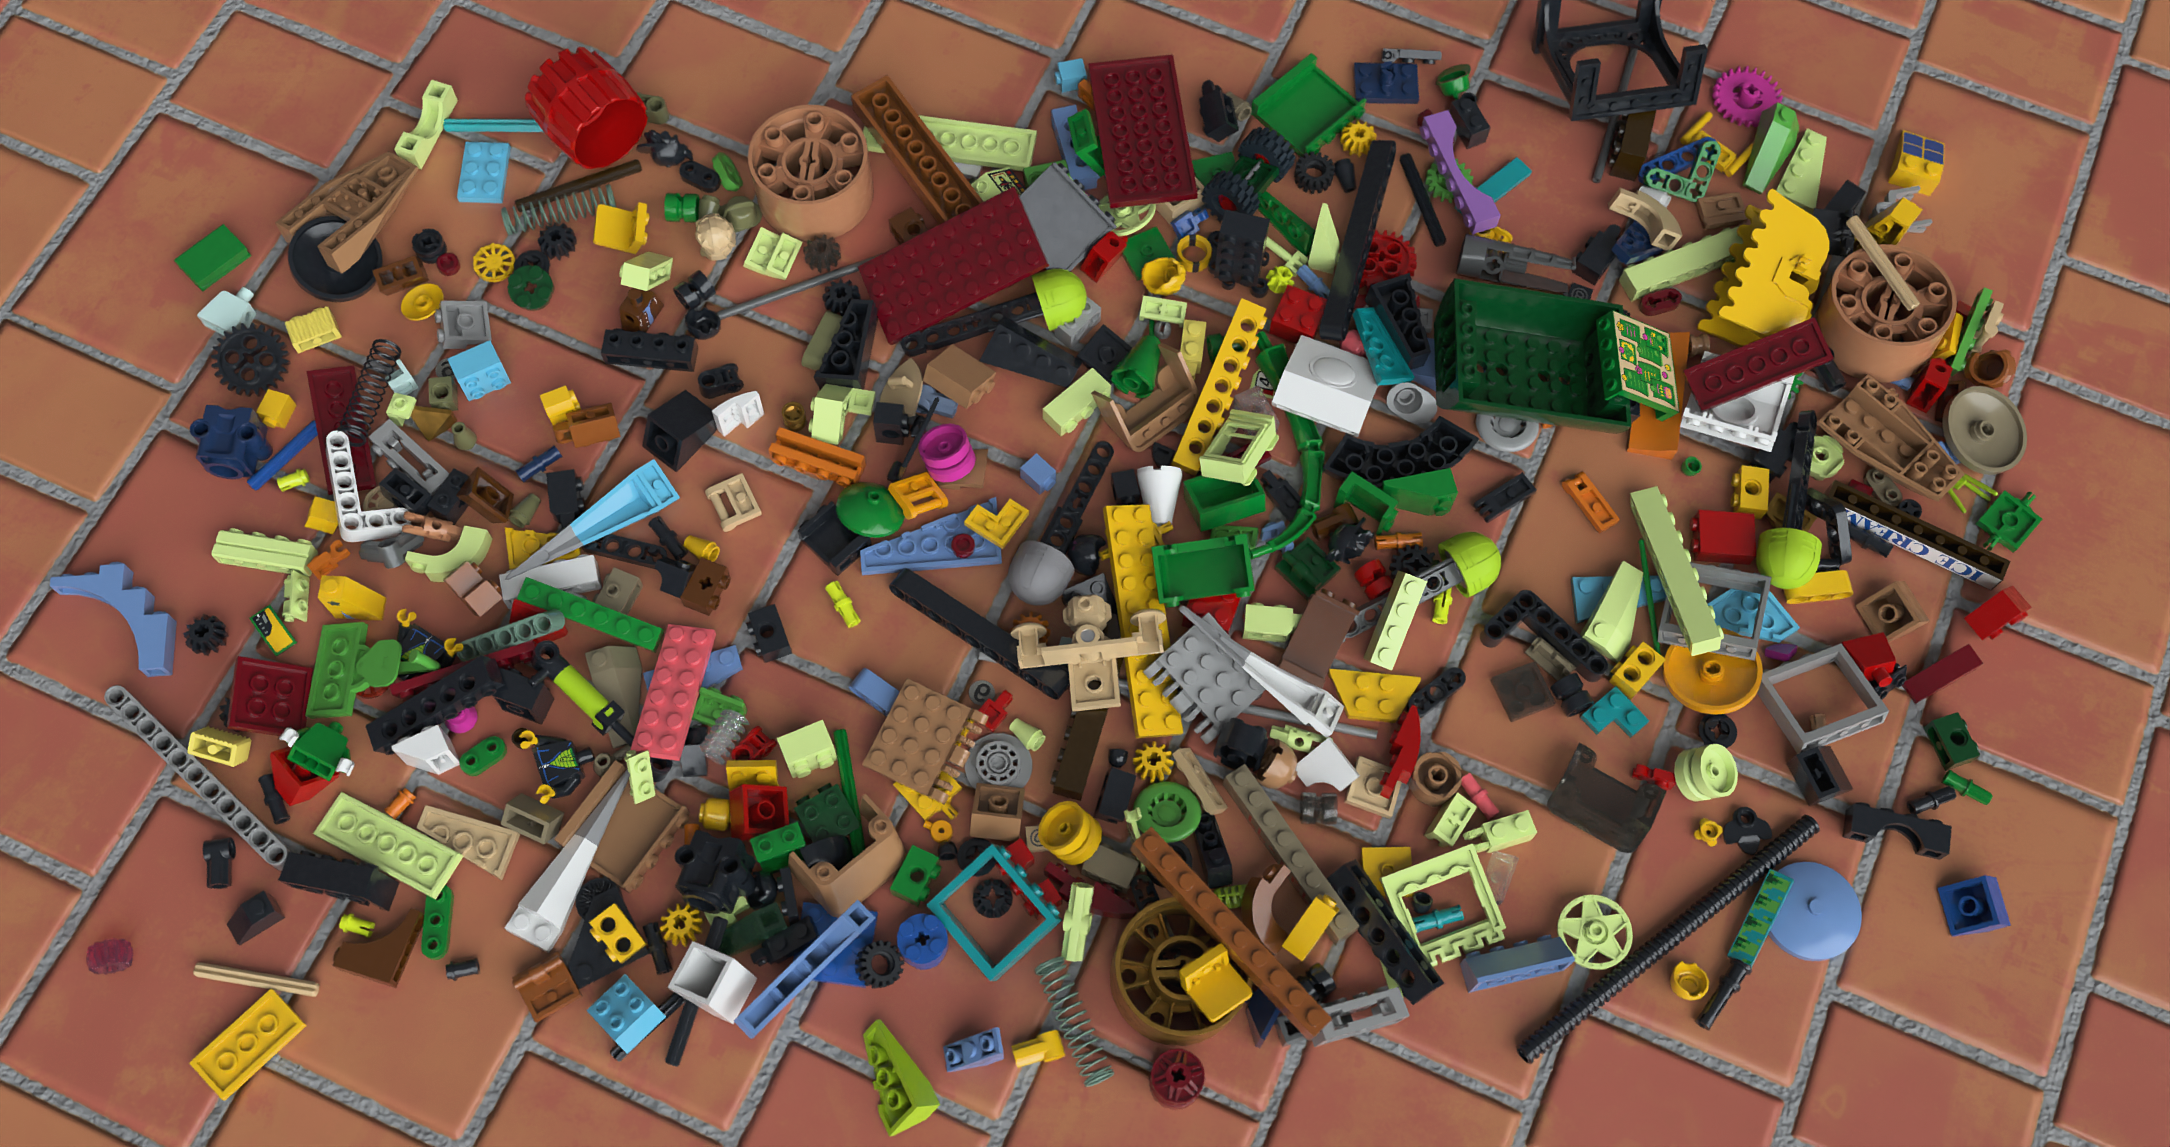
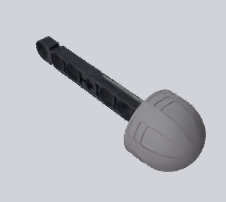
M1100 441L1094 446L1062 508L1057 507L1040 542L1025 541L1019 545L1008 569V581L1013 593L1023 602L1036 606L1047 605L1060 597L1067 588L1074 574V567L1065 555L1069 549L1070 542L1075 538L1083 522L1080 518L1113 457L1114 449L1108 442ZM1097 449H1105L1108 457H1101L1097 453ZM1093 465L1097 467L1099 474H1091L1088 466ZM1079 483H1086L1090 491L1083 492L1080 490ZM1078 497L1080 498V501L1078 502L1077 508L1075 509L1072 506L1073 502ZM1060 519H1068L1071 522V527H1063ZM1051 537H1059L1062 541V545H1054L1051 542Z

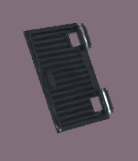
M939 397L934 399L926 417L920 415L916 417L910 429L911 437L913 438L914 436L915 439L904 462L896 461L893 463L887 475V480L894 483L901 480L939 402Z

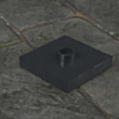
M1103 324L1076 358L1083 361L1082 364L1089 370L1091 368L1095 369L1112 385L1111 373L1132 347Z

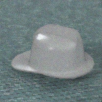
M1413 382L1393 384L1392 389H1390L1387 395L1386 403L1388 408L1411 423L1423 424L1429 422L1437 412L1435 398Z

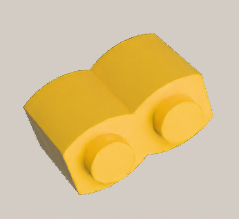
M566 385L539 395L553 426L557 423L568 421L566 413L582 410L573 389L568 391Z

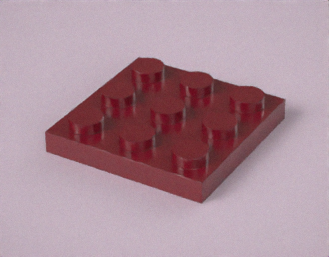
M238 656L235 661L227 729L281 736L286 728H292L295 731L305 728L307 723V716L305 714L313 668Z

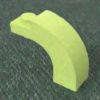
M464 525L460 540L451 551L438 556L407 551L405 561L411 570L417 573H425L430 581L444 582L443 579L465 561H468L470 564L474 562L479 566L489 551L492 537L486 529Z

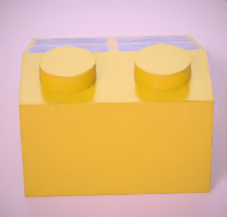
M1903 130L1888 183L1902 188L1920 186L1918 193L1930 196L1941 179L1944 168L1945 143Z

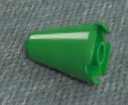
M1154 335L1143 336L1113 369L1111 381L1117 389L1125 394H1128V391L1136 393L1135 398H1147L1154 390L1161 355L1158 347L1161 343L1159 338Z

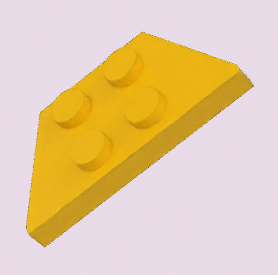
M1329 669L1328 676L1336 687V693L1344 705V711L1348 719L1396 723L1421 681V677L1340 669Z

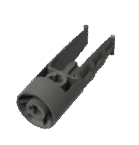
M1465 234L1456 274L1502 284L1517 285L1522 288L1528 287L1543 291L1564 293V296H1568L1567 283L1525 272L1528 262L1575 270L1576 257H1572L1571 260L1557 254L1542 252L1535 248H1527L1514 245V243Z

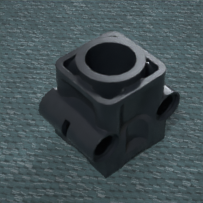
M696 830L690 845H683L675 852V861L682 868L675 887L682 894V899L693 908L711 914H718L720 912L732 914L739 895L749 896L756 889V880L751 875L756 860L746 852L745 845L741 839L732 837L715 838L708 832Z

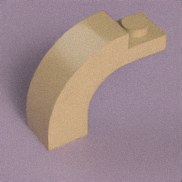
M1619 188L1608 203L1610 210L1631 217L1639 222L1648 232L1651 245L1668 251L1673 249L1682 237L1680 226L1670 211L1656 199L1642 191L1637 190L1633 193Z

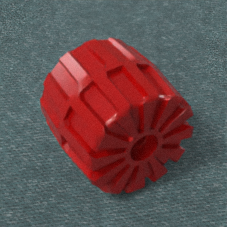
M578 47L576 53L571 54L567 48L558 52L559 60L553 62L548 58L539 67L542 72L541 76L534 74L531 77L527 86L529 92L525 95L526 107L548 138L574 163L590 170L610 166L626 156L641 139L648 120L645 111L646 106L626 79L596 51L591 53L586 47Z

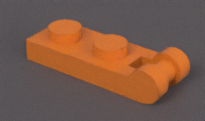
M1583 471L1577 473L1575 478L1562 482L1564 491L1571 495L1599 534L1620 521L1619 517ZM1580 485V486H1582L1584 489L1579 490L1577 486Z

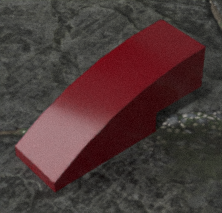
M1967 644L1908 679L1902 686L1913 702L1917 704L1976 670L1983 662L1970 644Z

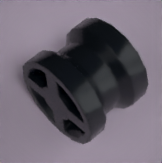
M1913 499L1903 500L1896 507L1917 518L1922 514L1920 504Z

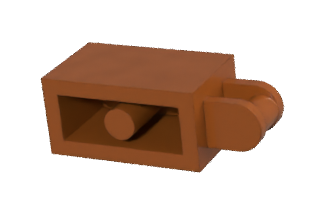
M612 403L566 413L568 421L560 422L553 426L557 443L564 444L573 441L575 448L587 447L591 444L611 441L621 437Z

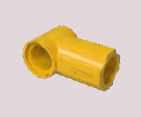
M1059 1030L1048 1031L1038 1035L1036 1039L1011 1046L1017 1068L1040 1061H1054L1066 1055Z

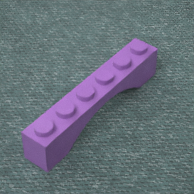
M1446 110L1426 116L1423 119L1422 127H1420L1421 136L1424 140L1426 139L1429 145L1430 155L1435 157L1437 161L1438 171L1440 174H1443L1446 180V187L1454 196L1456 208L1460 209L1463 214L1465 226L1470 228L1472 235L1497 227L1501 215L1492 197L1471 185L1457 166L1453 152V138L1456 125L1449 111Z

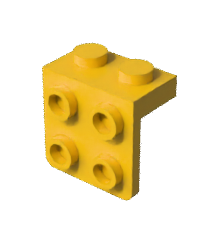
M638 202L632 212L599 204L596 208L593 242L596 245L636 254L647 241L648 234L645 232V226H647L649 221V213H646L647 204Z
M1222 943L1208 948L1201 957L1195 961L1187 962L1179 971L1181 986L1212 1022L1217 1021L1252 996L1251 988L1229 963L1228 951Z

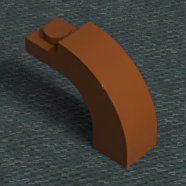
M1284 864L1268 866L1263 872V878L1251 877L1245 888L1241 906L1243 924L1275 956L1289 936L1276 923L1271 908L1275 892L1291 872Z

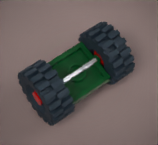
M1262 127L1254 128L1239 145V159L1227 173L1225 170L1217 172L1203 189L1202 201L1206 203V209L1211 210L1210 214L1218 217V221L1221 222L1223 220L1225 209L1253 215L1259 208V198L1273 181L1275 183L1279 182V180L1281 181L1294 165L1295 155H1292L1294 150L1289 148L1291 144L1288 141L1285 142L1282 135H1276L1277 131L1272 130L1270 132L1267 127H1264V129Z

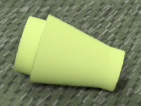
M1016 718L1009 727V730L1016 735L1027 750L1036 751L1045 741V735L1042 734V730L1021 721L1019 718Z

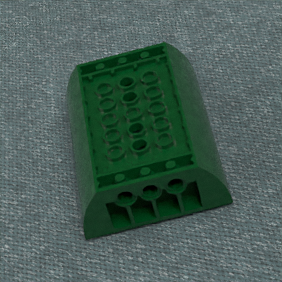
M1454 278L1442 298L1434 321L1436 405L1446 410L1611 434H1620L1632 427L1630 399L1616 395L1609 400H1605L1596 319L1612 310L1623 314V305ZM1477 365H1480L1484 372H1479ZM1496 368H1501L1505 376L1499 375ZM1538 374H1542L1546 378V382L1541 381ZM1559 377L1564 378L1567 382V385H1563L1562 382L1559 381Z

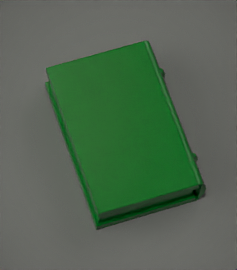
M222 224L175 258L174 261L203 292L252 255L238 238Z

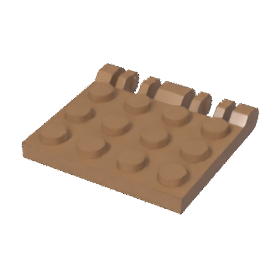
M907 678L862 765L945 805L949 795L934 788V785L949 792L952 791L953 786L946 781L938 779L941 771L953 778L959 777L960 772L945 765L947 761L960 768L964 767L971 753L955 744L959 742L973 748L975 742L960 734L963 728L974 734L980 735L982 729L967 722V720L969 719L985 726L989 717Z

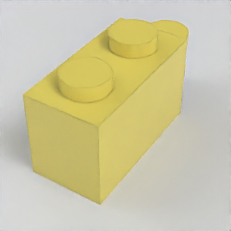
M1184 319L1180 351L1193 380H1195V374H1200L1207 322Z

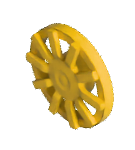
M491 243V245L481 247L473 257V268L477 276L482 280L499 282L512 274L516 260L513 252L507 246ZM495 249H500L498 253L495 254ZM504 251H506V252L508 253V254L503 255V256L501 257V254H502ZM511 257V262L503 261L504 259ZM478 261H483V262H485V263H482V264H480V265H477V264H478ZM504 265L510 266L507 271L503 269ZM483 267H487L482 274L478 270ZM490 271L492 272V277H487L486 274ZM500 271L503 273L500 276H496V273Z

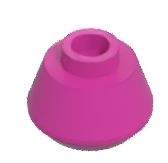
M474 706L462 710L458 713L457 717L444 721L446 727L454 733H465L471 730L477 722V710Z

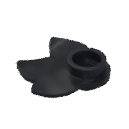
M1740 807L1733 813L1732 821L1725 825L1723 838L1727 845L1737 842L1742 851L1749 855H1754L1759 848L1760 839H1771L1772 831L1769 824L1757 818L1756 813L1752 809ZM1741 816L1746 817L1748 823H1743L1741 821Z

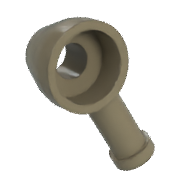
M626 745L614 754L601 753L597 755L593 761L595 773L603 777L615 760L619 762L624 759L626 752L630 751L631 747ZM607 759V763L600 766V761Z

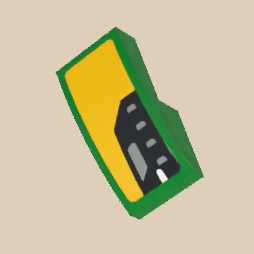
M268 605L249 618L276 657L298 643L271 605Z

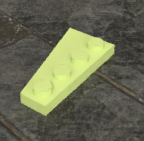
M1807 128L1776 191L1804 211L1813 214L1817 204L1827 137Z

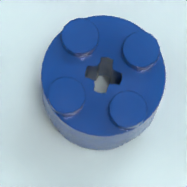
M916 914L906 919L899 927L897 944L902 955L901 957L907 964L920 970H927L941 963L948 951L949 941L945 926L935 915ZM920 938H925V946H921Z

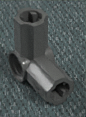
M402 532L395 538H388L383 541L368 540L361 544L359 555L361 559H365L368 562L384 563L387 569L395 568L405 562L407 551L413 552L423 545L424 537Z

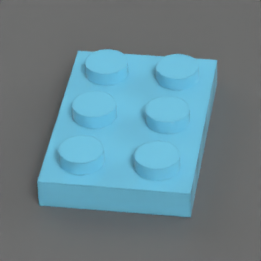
M465 142L457 193L459 202L503 203L511 150L509 143Z

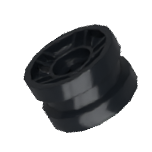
M423 229V232L420 234L416 233L411 242L412 248L422 262L433 264L436 263L440 255L447 253V245L438 231Z

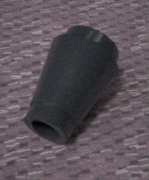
M1350 159L1337 161L1334 164V173L1344 192L1355 191L1357 187L1354 163H1351Z

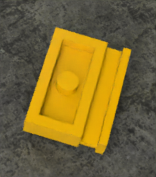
M776 760L727 761L726 772L729 791L741 784L779 786Z

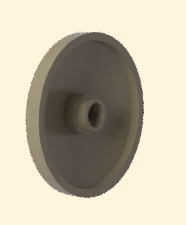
M1974 386L1957 393L1947 403L1943 413L1944 436L1950 450L1963 465L1981 474L1995 475L2005 472L2019 463L2026 450L2027 431L2019 410L2009 398L1995 389L1985 386Z

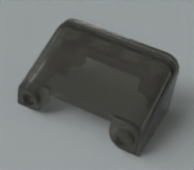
M1579 743L1548 799L1547 807L1556 816L1623 853H1632L1638 848L1652 828L1667 791L1652 783L1642 784L1637 791L1596 769L1594 766L1597 761V755L1592 749Z

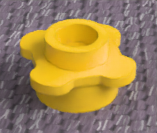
M1703 818L1699 821L1700 826L1694 832V837L1697 840L1705 841L1708 846L1713 847L1717 844L1716 839L1723 832L1722 827L1714 821Z

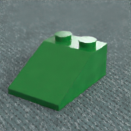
M1451 468L1385 480L1380 490L1399 501L1397 509L1426 516H1443L1450 512L1458 494Z

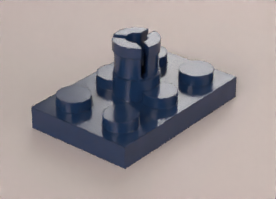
M1392 61L1385 63H1354V97L1358 102L1365 98L1366 103L1418 104L1417 64L1392 63Z

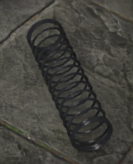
M386 339L373 341L372 348L366 359L367 361L361 370V376L358 377V383L355 385V390L349 399V405L346 406V412L343 414V419L337 428L338 432L344 431L354 438L363 439L362 443L349 441L350 446L360 447L365 445L366 438L368 437L367 432L371 430L369 424L374 423L372 417L377 415L376 410L380 408L379 403L383 401L382 395L386 394L384 388L388 387L387 381L391 380L390 374L394 373L393 367L397 366L396 360L400 359L402 353L400 347L392 341ZM379 342L389 344L395 347L398 350V352L393 348L383 345L375 346V344ZM377 347L388 348L397 355H387L380 352ZM378 354L387 360H394L395 365L391 366L387 362L375 360L372 355ZM375 361L384 367H391L392 372L388 373L384 369L373 367L369 362ZM372 368L381 374L389 375V379L385 380L383 377L370 374L367 369ZM364 376H371L378 381L386 382V386L382 387L375 382L367 381ZM361 383H368L375 388L383 389V393L379 394L372 389L364 388ZM358 390H365L372 395L380 396L381 399L376 401L371 397L361 395ZM362 397L369 402L377 403L378 407L373 408L367 404L359 403L355 398ZM358 404L363 408L373 410L375 414L369 415L366 412L356 410L352 405ZM349 412H357L362 416L370 417L372 422L367 423L360 418L352 417ZM346 419H353L361 424H366L369 426V429L364 430L361 427L351 425ZM347 431L353 432V433L359 435L360 437L355 436V435H352V434H350V433L347 432Z

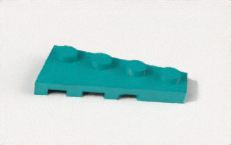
M1357 308L1352 315L1377 386L1400 384L1402 382L1411 383L1415 376L1374 308Z

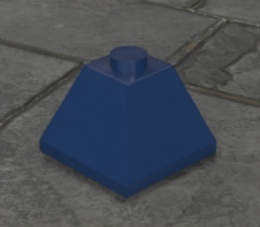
M1258 987L1256 991L1251 989L1252 996L1245 1001L1248 1004L1245 1012L1255 1046L1260 1049L1280 1010Z

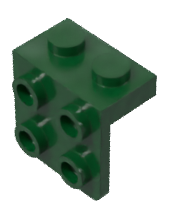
M831 783L817 789L819 794L813 798L807 795L796 801L797 807L793 809L813 843L829 837L846 836L860 826L838 784L834 786Z

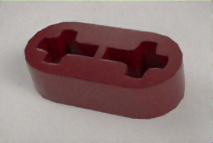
M1673 288L1649 293L1642 298L1639 309L1646 316L1670 312L1677 309L1681 303L1682 295ZM1667 297L1674 299V303L1671 300H1666Z

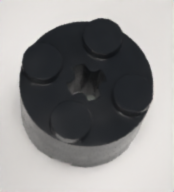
M1231 718L1229 722L1222 726L1213 754L1215 758L1217 755L1222 758L1220 763L1231 769L1236 770L1246 764L1248 768H1253V771H1257L1260 768L1268 744L1267 731L1260 726L1245 724L1239 718Z

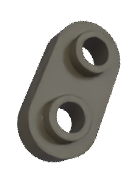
M1874 468L1865 474L1864 484L1873 488L1871 494L1874 498L1895 508L1899 506L1903 499L1902 493L1891 479Z

